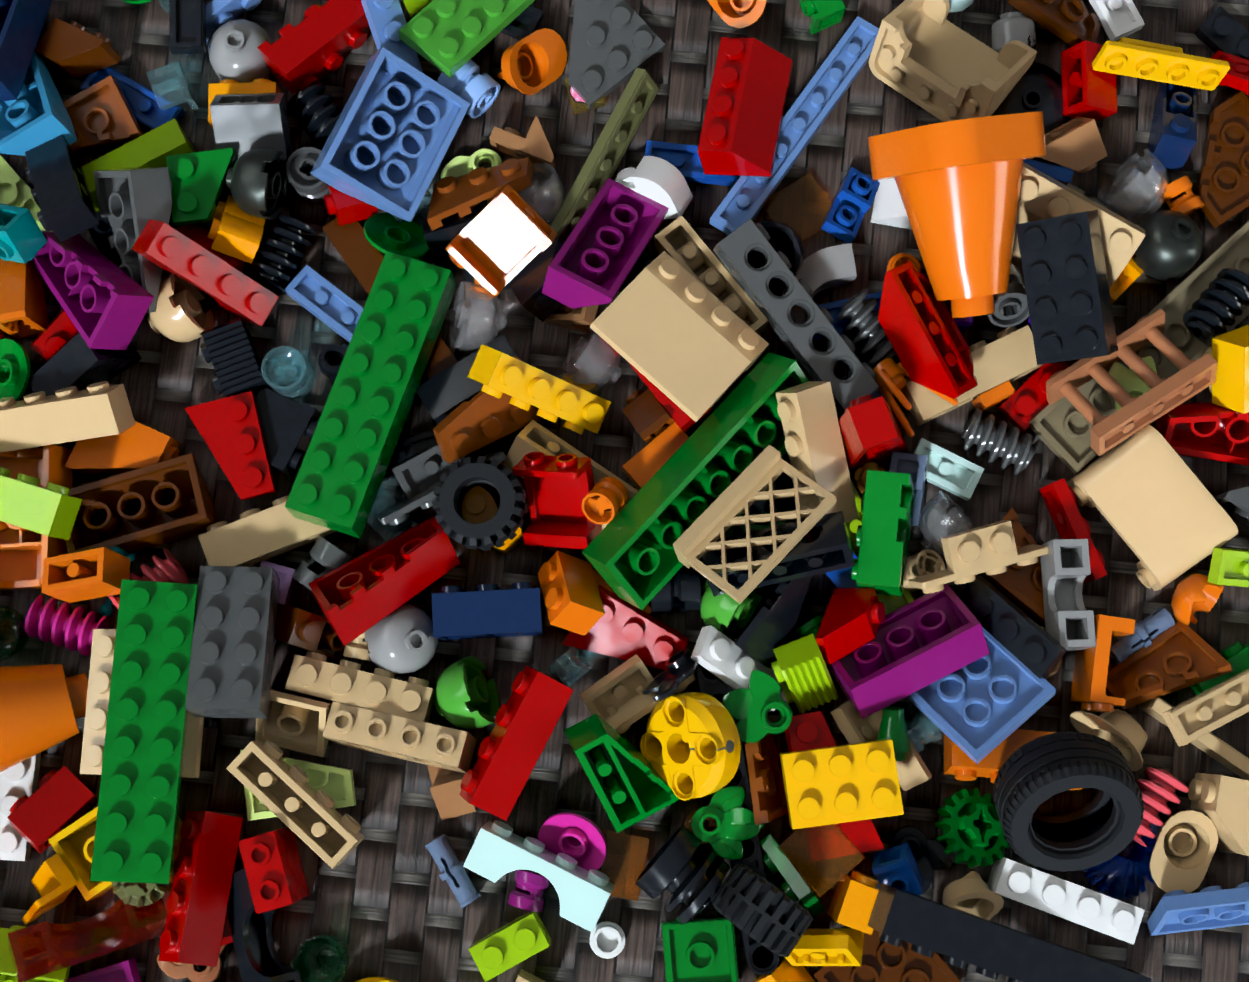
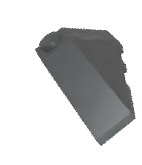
M168 167L93 171L98 208L101 217H108L112 227L113 235L109 236L108 240L111 249L116 248L120 255L122 263L119 268L154 296L147 312H156L162 268L133 251L132 247L149 219L162 221L169 225L172 207V181L169 177Z

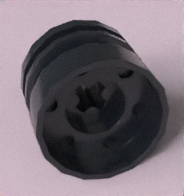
M684 825L667 840L635 881V884L652 899L668 890L671 894L664 905V910L668 913L680 902L683 903L675 916V919L681 925L685 924L692 916L701 912L709 904L721 887L723 879L730 869V865L723 859L711 870L709 869L717 855L713 850L707 852L698 860L694 855L700 846L701 840Z

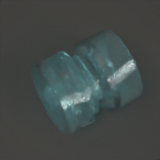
M279 346L273 348L265 355L261 366L262 376L267 384L278 394L289 399H299L311 391L315 384V372L311 364L298 350L291 346Z

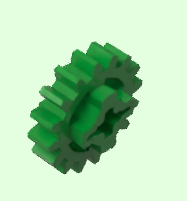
M978 788L970 791L962 789L954 793V795L945 798V806L937 810V813L943 819L935 822V826L943 830V834L937 837L938 841H946L948 844L944 851L946 855L955 852V863L961 864L967 861L968 868L970 869L978 866L983 868L992 865L994 861L1004 857L1002 850L1010 847L1004 839L1005 834L1001 827L995 804L990 803L991 794L986 793L980 796Z

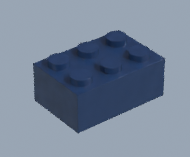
M533 582L512 583V589L500 590L498 584L476 585V591L466 592V589H462V586L441 587V593H432L433 637L439 640L545 635L544 598L542 590L535 588Z

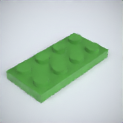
M432 0L399 29V39L450 78L535 0Z

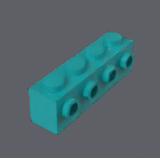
M0 204V259L26 264L37 255V252L47 243V240L29 209Z

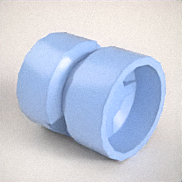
M470 59L450 78L441 72L437 82L469 102L470 106L466 114L475 119L485 113L493 104L501 87L489 74H479L480 67Z

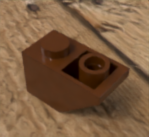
M58 18L53 20L34 50L52 68L75 79L115 65L122 58L111 48L113 42L103 34L95 31L92 35L81 24L73 20L68 24Z
M278 603L275 640L339 661L343 660L345 646L340 641L327 618Z

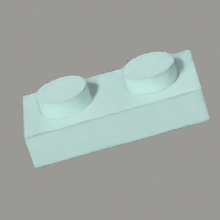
M923 438L919 440L913 453L928 456L925 481L966 501L970 500L985 468Z

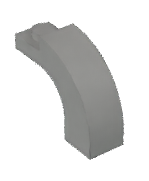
M852 243L821 249L803 260V265L796 278L797 280L803 279L813 292L812 299L826 289L853 285L857 272ZM797 307L791 308V319L797 324H804L806 319L804 311Z

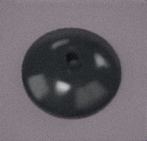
M1033 62L991 116L1042 111L1044 133L1046 134L1073 118L1063 116L1062 76L1044 64ZM1027 97L1034 98L1037 104H1029L1027 102Z

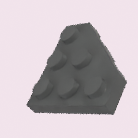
M575 0L568 87L570 88L571 86L590 110L631 78L636 68L642 69L665 50V43L625 0Z

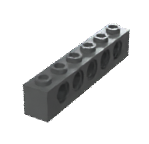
M750 218L717 243L713 251L741 288L769 320L770 326L812 381H830L836 412L838 415L843 414L845 409L851 406L850 402L852 400L869 395L879 387L874 381L877 378L876 374L866 362L861 364L853 353L855 347L850 339L844 334L840 336L832 326L834 320L831 314L824 307L821 306L819 308L811 298L813 292L803 279L797 280L790 271L792 265L788 258L781 251L776 252L768 242L770 236L766 229L760 223L755 225ZM756 252L760 254L763 258V267H752L747 260L748 253ZM770 280H778L783 284L785 289L783 296H776L770 292ZM797 307L804 311L806 316L804 324H797L791 319V308ZM813 335H820L825 339L827 344L825 352H818L813 348L811 343ZM836 362L846 366L848 374L845 380L835 377L833 366Z

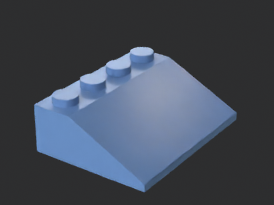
M382 47L370 57L310 174L344 194L410 222L434 178L470 103Z

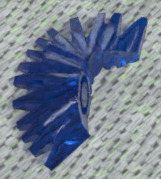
M1142 836L1141 839L1147 847L1137 843L1134 846L1135 850L1131 852L1132 855L1127 857L1116 855L1108 861L1083 869L1082 871H1087L1085 877L1090 878L1089 882L1092 885L1099 882L1098 890L1103 893L1109 887L1110 897L1116 898L1117 896L1118 899H1123L1125 895L1127 899H1131L1132 894L1137 897L1139 896V891L1141 893L1146 891L1143 878L1151 883L1155 882L1148 868H1150L1151 853L1156 839Z

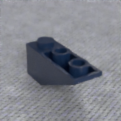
M1160 82L1148 140V164L1181 171L1197 142L1196 88Z

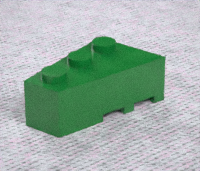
M867 470L865 492H863L861 501L862 525L858 526L856 545L860 546L859 557L854 559L855 566L852 567L851 578L856 580L858 588H875L878 594L902 596L915 502L911 474Z
M597 713L564 730L617 833L680 800L642 753Z

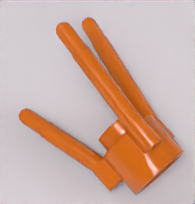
M886 358L873 369L877 377L874 381L878 384L879 387L877 389L885 397L907 435L913 437L914 431L892 395L894 394L906 410L912 408L910 402L901 392V389L907 383L904 376L907 375L909 377L901 362L896 364L892 358ZM927 388L928 390L935 393L942 399H945L952 405L958 404V400L956 398H950L937 391Z

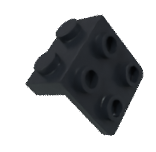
M262 388L256 395V401L271 467L292 477L295 470L301 467L306 449L311 442L321 413L304 402L301 405L268 388Z

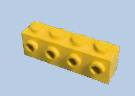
M481 344L467 376L483 384L482 392L501 399L502 394L505 393L511 396L510 404L529 411L531 405L539 409L536 415L554 423L560 417L565 420L563 427L581 435L584 429L598 434L611 404L606 399Z

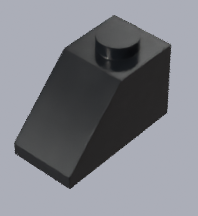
M557 236L544 252L541 251L508 283L520 304L542 322L562 304L542 293L548 267L564 244Z

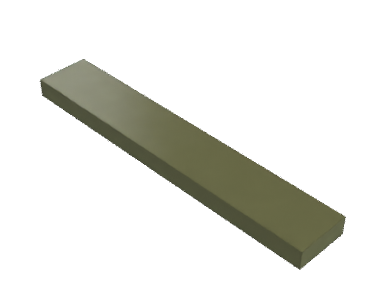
M635 69L551 225V228L557 233V237L564 243L606 180L612 178L659 91L657 84L644 69Z

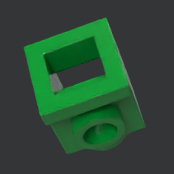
M799 0L803 14L811 18L809 26L811 35L842 22L846 9L842 0Z

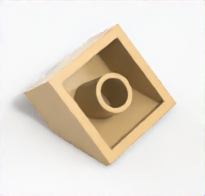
M1195 773V779H1192L1189 784L1190 791L1188 792V797L1191 800L1190 808L1194 811L1202 812L1212 820L1217 828V846L1220 850L1249 856V780L1217 774Z

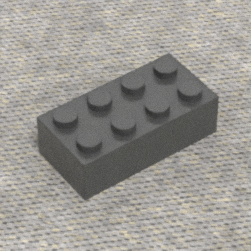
M200 566L185 709L194 717L268 719L280 578L273 567Z

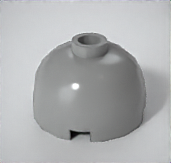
M245 19L232 20L221 25L211 36L208 46L210 64L220 80H236L239 83H250L260 78L270 79L271 71L257 48L266 40L270 44L274 43L268 32L257 23Z
M410 604L401 605L365 632V642H368L370 660L380 669L395 674L413 673L425 667L433 658L438 645V639L433 637V619L424 610Z

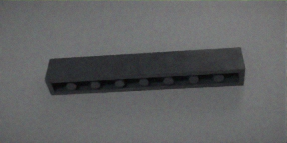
M884 883L880 885L867 925L880 932L878 939L898 947H900L901 941L911 943V950L930 958L933 957L934 952L945 955L944 962L965 969L967 963L977 966L975 972L997 980L999 974L1009 977L1007 982H1151L1152 980L1147 976L1122 966Z

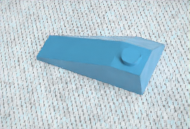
M36 52L33 53L17 100L0 102V154L26 156V151L60 135H63L70 145L77 141L71 118L43 59Z

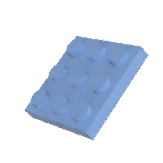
M983 627L982 630L990 654L907 696L922 713L976 764L983 760L1056 694V688L1046 679H1039Z

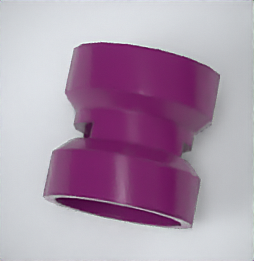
M516 870L514 876L516 886L510 892L508 904L528 911L542 912L544 905L543 891L548 888L550 881L535 871Z

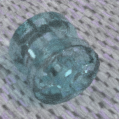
M573 646L547 669L551 674H557L562 684L570 687L590 671L592 667L588 662H583L578 657L579 651Z
M920 710L916 713L915 718L910 721L905 719L908 737L918 753L922 752L925 745L929 742L936 743L942 739L938 727Z

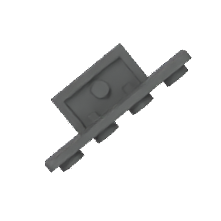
M435 443L390 467L406 498L376 514L382 525L388 523L391 526L397 525L405 521L409 517L408 512L420 506L421 509H426L433 506L432 501H436L437 497L433 494L435 486L440 487L442 483L439 479L443 472L448 475L452 471L449 466L455 462L458 465L463 464L465 456L448 464L442 458L438 443ZM499 449L485 455L491 461L496 459L503 462L507 459L505 453Z

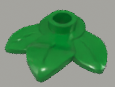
M753 670L749 679V689H735L723 696L726 709L734 718L739 720L736 727L740 741L747 743L758 742L767 733H781L791 724L792 710L788 703L781 699L779 684L767 673ZM775 708L780 713L779 719L775 722H770L767 714L771 709Z
M729 786L715 792L709 806L699 808L691 820V828L694 835L701 841L710 843L715 853L724 859H741L743 857L741 841L756 836L764 826V824L755 825L754 812L742 808L745 789L740 786ZM708 817H712L716 821V827L712 831H706L703 828V821Z

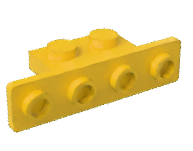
M1121 37L1118 42L1106 41L1092 62V67L1095 71L1209 91L1215 90L1230 70L1228 61L1184 54L1181 47Z

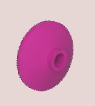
M561 812L550 816L540 828L538 840L545 844L544 849L556 855L564 853L573 857L578 862L577 865L587 871H590V869L598 870L604 863L607 856L606 839L599 827L590 819L576 813Z

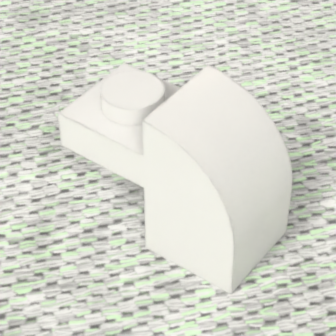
M644 156L636 169L633 167L625 168L617 174L615 179L616 182L668 207L669 210L664 219H674L683 215L693 198L682 173L668 161L654 156Z

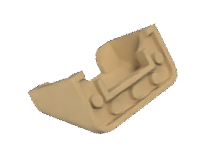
M905 0L882 19L869 57L870 70L879 80L943 122L991 116L1030 68L1037 54L1036 50L1018 40L1007 42L999 53L946 20L950 10L949 0Z
M1149 424L1099 456L1066 482L1075 492L1076 503L1081 507L1084 505L1090 508L1096 506L1140 560L1136 564L1138 579L1144 586L1149 589L1152 588L1154 591L1161 590L1212 554L1214 547L1223 546L1238 534V528L1232 518L1166 439Z

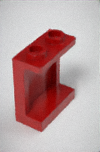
M531 452L524 455L512 468L515 476L524 477L532 522L523 532L525 545L585 549L602 531L601 525L591 522L582 511L583 498L595 486L590 457H577L573 453L551 456L544 455L542 452Z
M288 826L239 841V848L257 914L291 905L310 895L295 835Z

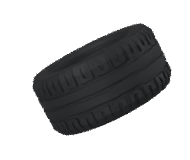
M1073 731L1057 732L1038 737L1024 744L1011 754L1003 764L993 785V801L1008 845L1014 853L1026 862L1046 870L1061 872L1079 871L1112 859L1132 841L1143 819V797L1125 757L1109 741L1088 733ZM1073 788H1095L1100 790L1093 800L1077 810L1061 815L1035 813L1040 804L1055 794Z

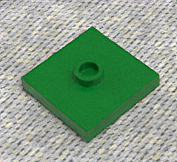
M724 916L693 918L683 925L677 920L661 921L666 982H739L733 923Z

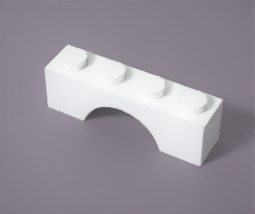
M1005 857L994 861L987 882L990 891L1133 945L1145 911L1142 908Z

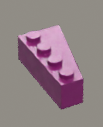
M42 231L47 243L31 261L90 349L126 350L154 296L79 234L61 242L54 232Z

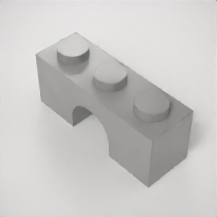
M1052 539L1042 544L1043 546H1048L1049 554L1040 556L1046 632L1067 651L1096 647L1094 611L1086 610L1082 595L1084 579L1086 576L1091 575L1088 539Z

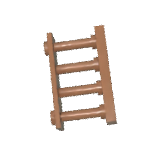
M1159 309L1150 316H1143L1133 327L1116 337L1118 351L1106 356L1081 359L1065 370L1055 372L1046 381L1047 402L1050 405L1065 397L1092 425L1090 428V447L1099 456L1216 382L1218 362L1209 353L1197 360H1190L1164 335L1166 313L1162 309ZM1151 342L1180 371L1168 379H1161L1135 352ZM1123 361L1151 390L1140 397H1132L1106 370L1111 368L1114 362ZM1094 378L1122 408L1110 416H1103L1084 397L1078 388Z

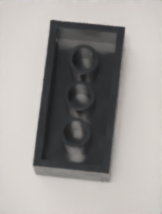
M1098 210L1016 224L1037 365L1106 356L1118 351Z

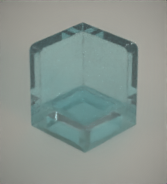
M179 61L146 72L157 104L161 110L185 102L188 103L193 111L199 109L188 75Z

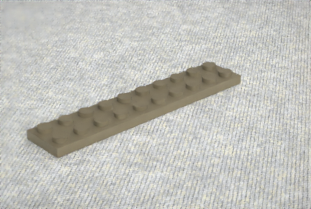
M1249 220L1146 314L1150 316L1159 309L1166 313L1164 335L1190 360L1201 358L1210 346L1196 339L1188 331L1183 322V315L1191 309L1192 304L1197 299H1200V294L1205 289H1208L1210 282L1217 279V274L1222 269H1237L1249 276ZM1242 305L1244 308L1242 315H1233L1235 318L1234 325H1224L1227 332L1233 330L1249 315V305ZM1151 342L1135 352L1141 359L1152 356L1157 375L1161 379H1168L1180 371ZM1123 361L1118 362L1129 369ZM1094 378L1078 388L1084 397L1103 416H1110L1116 412L1115 400ZM1065 397L1052 405H1047L1028 423L1030 425L1029 428L1074 475L1098 455L1090 447V428L1092 425Z

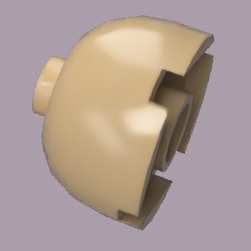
M173 273L160 280L156 312L148 313L149 316L147 317L148 323L157 334L161 333L166 338L176 342H190L202 337V332L214 328L215 325L211 309L205 314L198 301L205 299L198 287L177 275L175 276Z

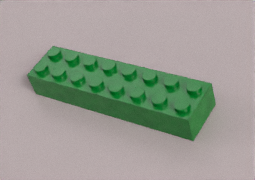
M386 251L286 502L285 508L295 518L361 538L456 291L457 284L451 270Z
M769 352L582 551L584 556L618 597L643 610L683 566L678 561L672 544L768 445L778 450L781 458L787 453L783 426L777 412L778 403L775 393L808 382L796 360Z
M126 579L121 581L90 881L169 884L172 882L188 710L185 709L198 591L197 584Z

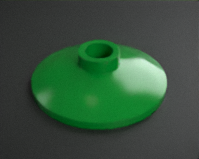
M377 213L367 218L364 224L363 231L366 239L372 246L384 254L386 251L412 259H418L426 255L429 250L423 228L414 221L408 222L390 213Z
M7 338L0 339V399L14 396L15 401H18L28 386L30 378L29 357L25 348L18 341Z

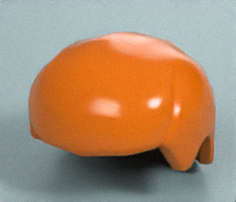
M1191 574L1185 577L1177 585L1172 595L1171 605L1174 617L1185 625L1190 623L1196 624L1198 620L1194 617V613L1197 611L1210 612L1219 599L1224 585L1207 582L1208 576L1204 574Z

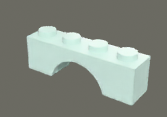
M488 820L481 827L463 867L494 883L505 874L515 870L535 871L547 878L554 886L559 897L560 916L593 932L615 887V884L609 882L610 878L603 872L595 869L585 870L577 865L578 862L573 857L567 854L558 853L556 855L544 849L545 844L533 837H526L524 839L514 834L513 828L504 822L497 820L491 822Z

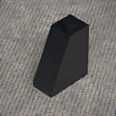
M78 333L29 378L28 384L34 393L45 391L46 396L55 395V391L71 386H76L78 391L87 390L88 385L109 381L142 358L132 342H130L126 350L90 349L80 333Z

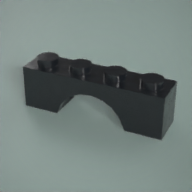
M245 868L233 873L227 906V915L242 982H302L299 970L287 966L279 957L274 946L272 918L275 909L260 914L255 912Z

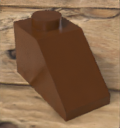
M649 388L645 392L642 389L634 392L625 401L628 405L622 409L640 437L648 443L675 422Z

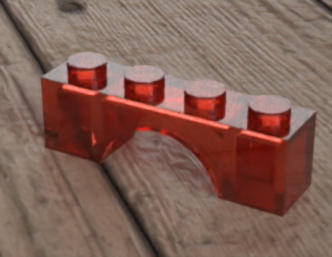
M161 898L153 904L142 907L124 904L119 899L107 910L85 920L68 924H52L45 921L8 933L9 951L18 982H25L161 936L164 932L167 918L163 899Z

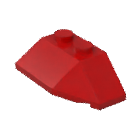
M911 261L886 272L878 320L911 381L953 399L976 387L978 383L973 375L974 365L970 348L944 301L936 300L930 281L916 270V266Z

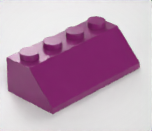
M608 178L549 265L542 293L572 309L611 303L668 213L669 208Z
M946 584L943 590L928 593L885 615V620L880 624L875 639L830 665L848 699L861 718L864 719L990 654L981 623Z

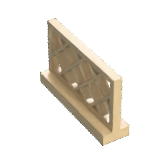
M768 445L672 545L679 562L688 569L690 567L694 568L741 604L837 502L836 496L781 458L780 452L771 445ZM782 473H785L794 480V488L774 490L773 482ZM816 495L823 500L814 509L801 510L800 496ZM795 497V511L775 513L774 499ZM770 500V513L750 515L749 507L755 501ZM797 519V528L792 534L777 535L776 521ZM771 522L772 536L751 538L750 524ZM731 526H746V539L726 541L725 532ZM773 544V554L768 559L753 561V546ZM747 547V562L727 564L726 549ZM721 550L722 564L706 566L699 560L707 551ZM748 570L749 579L739 589L728 583L727 572Z

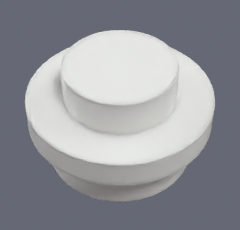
M611 921L597 924L590 934V946L593 952L599 957L606 959L619 955L625 946L623 929Z

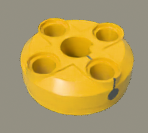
M683 692L669 696L659 702L653 709L648 720L646 733L640 740L642 755L652 764V767L672 789L675 796L683 801L701 798L719 791L733 779L740 763V738L732 716L721 702L711 695L702 692Z

